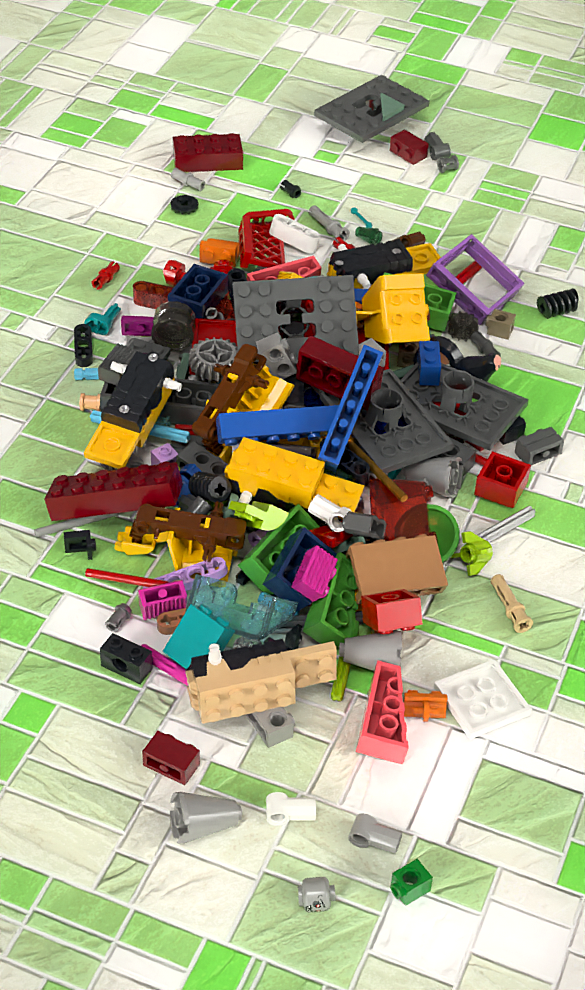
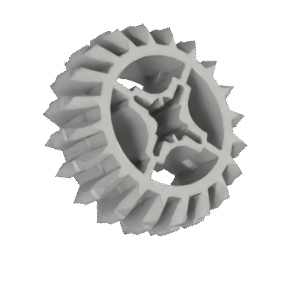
M215 337L213 339L206 338L205 341L199 340L198 344H194L193 348L190 349L189 364L191 371L195 373L196 377L201 376L202 380L208 379L209 382L212 380L217 382L222 380L223 376L221 373L215 372L213 368L216 366V363L223 366L232 365L237 354L236 343H230V339L223 340L222 337L220 339H215Z

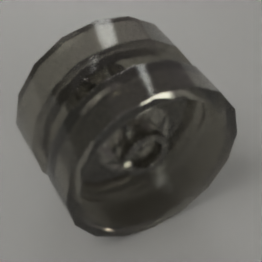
M169 301L157 307L153 315L151 329L154 343L171 348V352H179L192 345L196 326V316L192 308L177 301Z

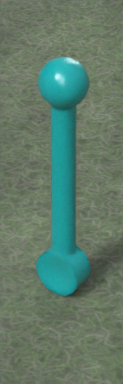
M351 208V213L356 214L366 224V228H372V223L368 222L358 212L357 208Z

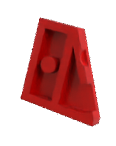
M329 525L309 530L323 543L332 548L353 536L345 531L335 532L330 529Z

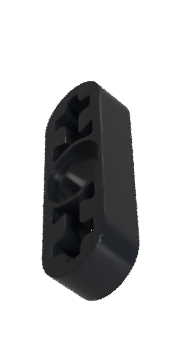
M79 324L74 328L75 363L79 367H89L93 363L91 327L87 324ZM87 344L88 346L80 347L79 345Z

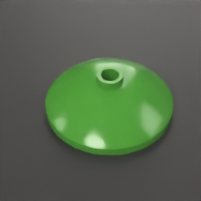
M433 504L420 505L409 510L400 519L395 531V539L398 537L409 539L421 534H426L427 536L435 535L442 563L453 555L460 539L459 526L454 516L445 508Z

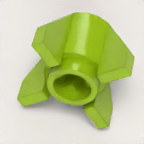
M471 531L462 532V541L466 544L462 546L459 553H453L451 557H461L465 563L470 564L466 565L468 576L477 575L492 558V546L488 541Z

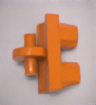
M408 690L407 693H404V717H422L423 722H428L429 718H446L447 694H442L441 691H432L426 694L419 693L417 690Z

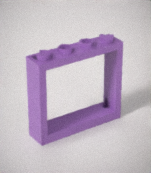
M472 234L436 261L426 274L439 288L457 292L454 302L479 325L486 321L487 316L491 315L494 309L499 310L512 299L525 284ZM464 251L508 291L506 295L490 308L483 304L445 268Z

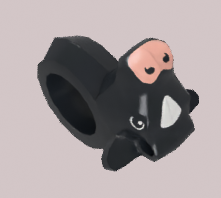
M443 336L430 337V341H439L440 352L447 357L450 367L466 371L476 378L488 382L492 374L501 366V357L496 353H490L486 356L463 357L457 345L450 339ZM418 349L413 359L414 365L417 363Z

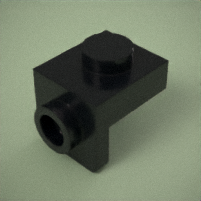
M90 530L63 532L65 553L87 551L88 560H92V552L96 551L95 538H91Z

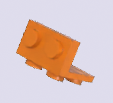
M209 238L207 241L201 240L200 262L214 264L215 261L225 259L229 260V262H234V267L236 266L239 258V242Z

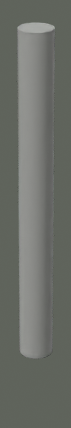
M119 513L74 518L34 529V533L37 538L115 517Z

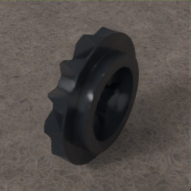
M189 195L176 196L170 202L171 210L182 215L184 213L189 215L190 212H195L198 209V200Z

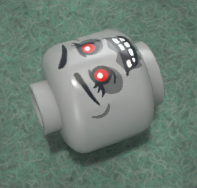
M326 877L305 878L302 881V885H298L299 907L303 906L306 912L328 911L331 907V901H336L335 885H329V880Z

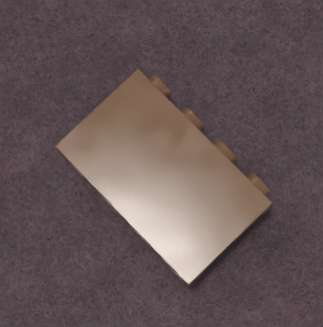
M421 534L409 539L398 537L393 541L380 539L369 544L357 542L352 544L346 552V558L351 559L358 587V593L355 596L357 605L361 604V596L405 589L417 596L442 593L448 586L435 535L427 536L426 534Z

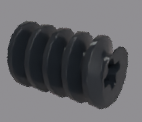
M571 288L550 295L540 296L537 299V308L547 319L551 318V316L556 317L558 314L563 315L564 312L566 314L570 313V311L575 312L578 308V293L576 289Z
M197 472L189 480V491L196 498L200 496L204 500L214 503L219 501L220 503L225 501L231 493V483L224 476Z

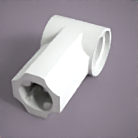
M319 494L315 496L308 508V512L328 523L330 529L335 532L344 531L338 516L344 518L347 512L351 511L347 507L337 506Z
M273 792L266 797L267 822L273 826H282L288 823L289 820H315L316 799L315 797L288 798L285 793Z

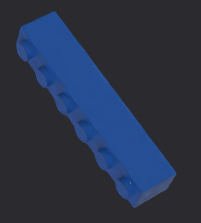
M363 345L318 456V460L325 462V469L333 472L337 470L384 353L382 351Z
M339 405L219 413L216 418L218 443L225 444V446H235L238 442H241L243 437L258 442L267 440V443L279 442V439H287V441L293 442L308 437V440H317L321 436H327Z

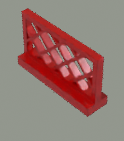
M248 216L242 217L238 229L240 267L247 269L249 264L270 268L284 264L283 241L269 233L270 227L250 223V217Z

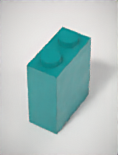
M190 604L162 652L187 669L191 664L192 657L209 654V646L211 644H218L219 650L224 651L235 630L228 626L230 624L228 620L211 614L213 610L204 604H200V606Z

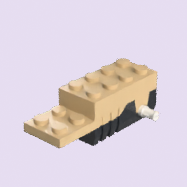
M278 639L276 642H264L263 645L254 644L252 647L245 646L226 651H220L218 644H211L209 646V654L192 657L191 664L186 670L191 708L199 712L201 722L204 724L296 704L295 688H303L309 685L336 680L337 648L334 641L287 651L283 639Z

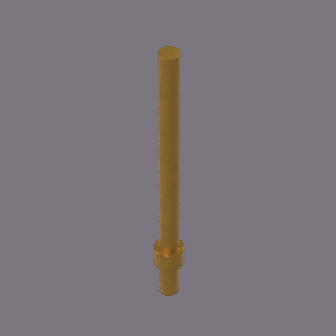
M350 436L346 447L369 464L370 471L401 502H405L408 496L355 444V440Z

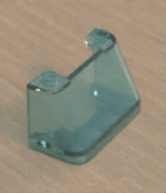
M196 574L186 611L190 604L197 606L204 604L213 610L211 614L228 620L230 622L228 626L235 630L234 634L253 640H262L294 617L298 602L264 594L261 602H251L250 607L236 603L238 591L234 584Z

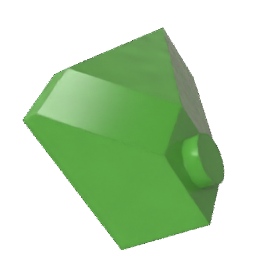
M341 552L337 553L335 557L338 560L335 566L337 572L327 585L330 587L329 592L324 598H319L313 602L303 628V632L321 644L334 641L335 645L339 646L340 643H344L345 638L356 637L359 630V621L356 620L355 610L358 609L357 602L355 601V589L358 587L351 559L346 558Z

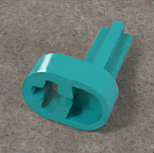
M114 303L104 315L90 313L85 319L84 324L91 327V332L106 335L112 328V322L120 313L121 308L118 307L117 303Z

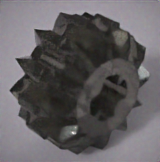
M459 311L458 314L452 313L447 322L448 334L453 339L457 338L458 341L461 339L464 341L471 339V335L479 330L478 318L474 317V314H468L467 312L462 313Z

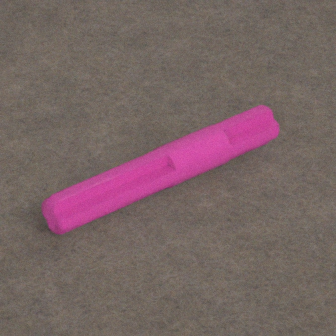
M147 644L141 645L152 651V663L154 666L188 686L187 669Z

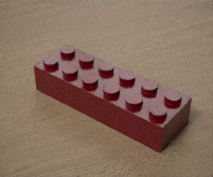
M165 461L150 466L143 464L134 468L121 467L117 470H100L96 473L82 472L73 476L60 475L54 478L44 500L51 521L138 511L139 507L146 503L155 507L176 506L183 482L177 462L170 463Z

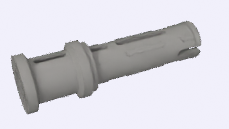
M316 205L310 207L309 211L311 212H308L309 215L323 225L328 234L335 236V239L340 237L344 241L347 240L350 232L346 227H342L339 221L332 220Z

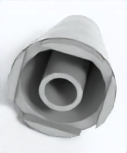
M460 457L431 458L405 466L403 474L406 476V480L409 481L427 478L429 490L448 498H455L458 495L455 494L456 488L460 489L462 485L464 468L463 465H459V461H462Z
M393 630V633L390 634L374 633L345 638L344 643L339 644V657H343V662L373 671L378 660L401 666L402 632Z
M175 792L171 797L170 803H175L174 810L170 811V825L173 837L179 838L178 844L187 843L236 826L242 818L241 806L237 805L235 800L185 792Z

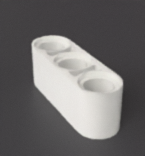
M275 214L269 230L272 236L306 253H315L320 239V234L317 231L281 214Z

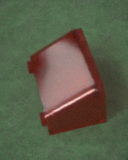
M378 478L369 481L371 515L386 521L385 541H393L398 537L409 539L417 535L426 534L427 536L435 535L438 544L436 532H432L429 527L427 503H430L431 498L434 497L431 485H427L424 481L391 479L408 496L405 502H401Z

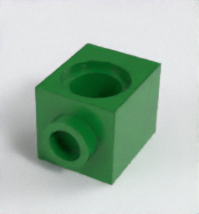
M417 858L392 873L390 889L392 894L407 906L431 891L433 877Z

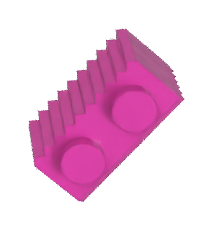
M319 546L306 551L291 586L312 602L319 598H324L328 594L330 587L327 585L337 572L335 568L338 561L337 558H334V556H331L330 553H327V551H324Z
M183 580L138 590L139 606L144 620H151L152 617L156 618V616L158 617L164 612L187 608V594Z

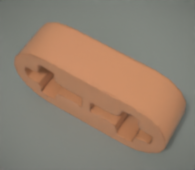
M188 608L161 613L157 617V630L164 635L173 634Z

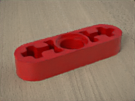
M290 209L252 211L244 215L254 219L251 223L270 227L272 221L265 222L264 219L266 217H274L275 214L288 216V218L295 221L293 212Z

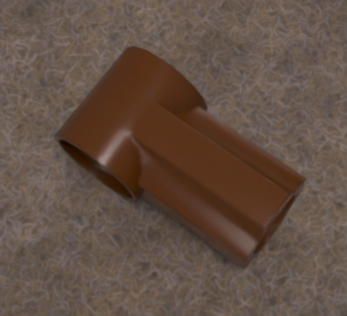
M419 231L391 240L393 242L396 239H400L405 248L425 244L426 238Z

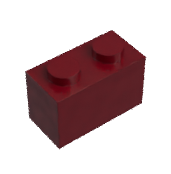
M405 129L391 136L390 151L413 165L427 158L429 143Z
M160 731L155 733L142 751L143 766L184 786L200 765L199 749L192 744H186L177 740L174 736Z

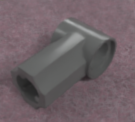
M430 132L425 136L424 141L429 143L428 148L430 149L432 160L450 158L451 150L448 143H443L435 132Z
M188 494L182 495L178 499V508L181 511L208 515L213 509L200 496L196 498Z

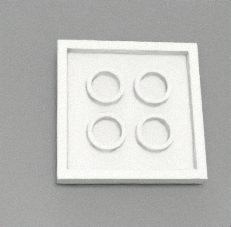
M495 659L434 683L436 691L447 694V708L469 739L531 715V707Z

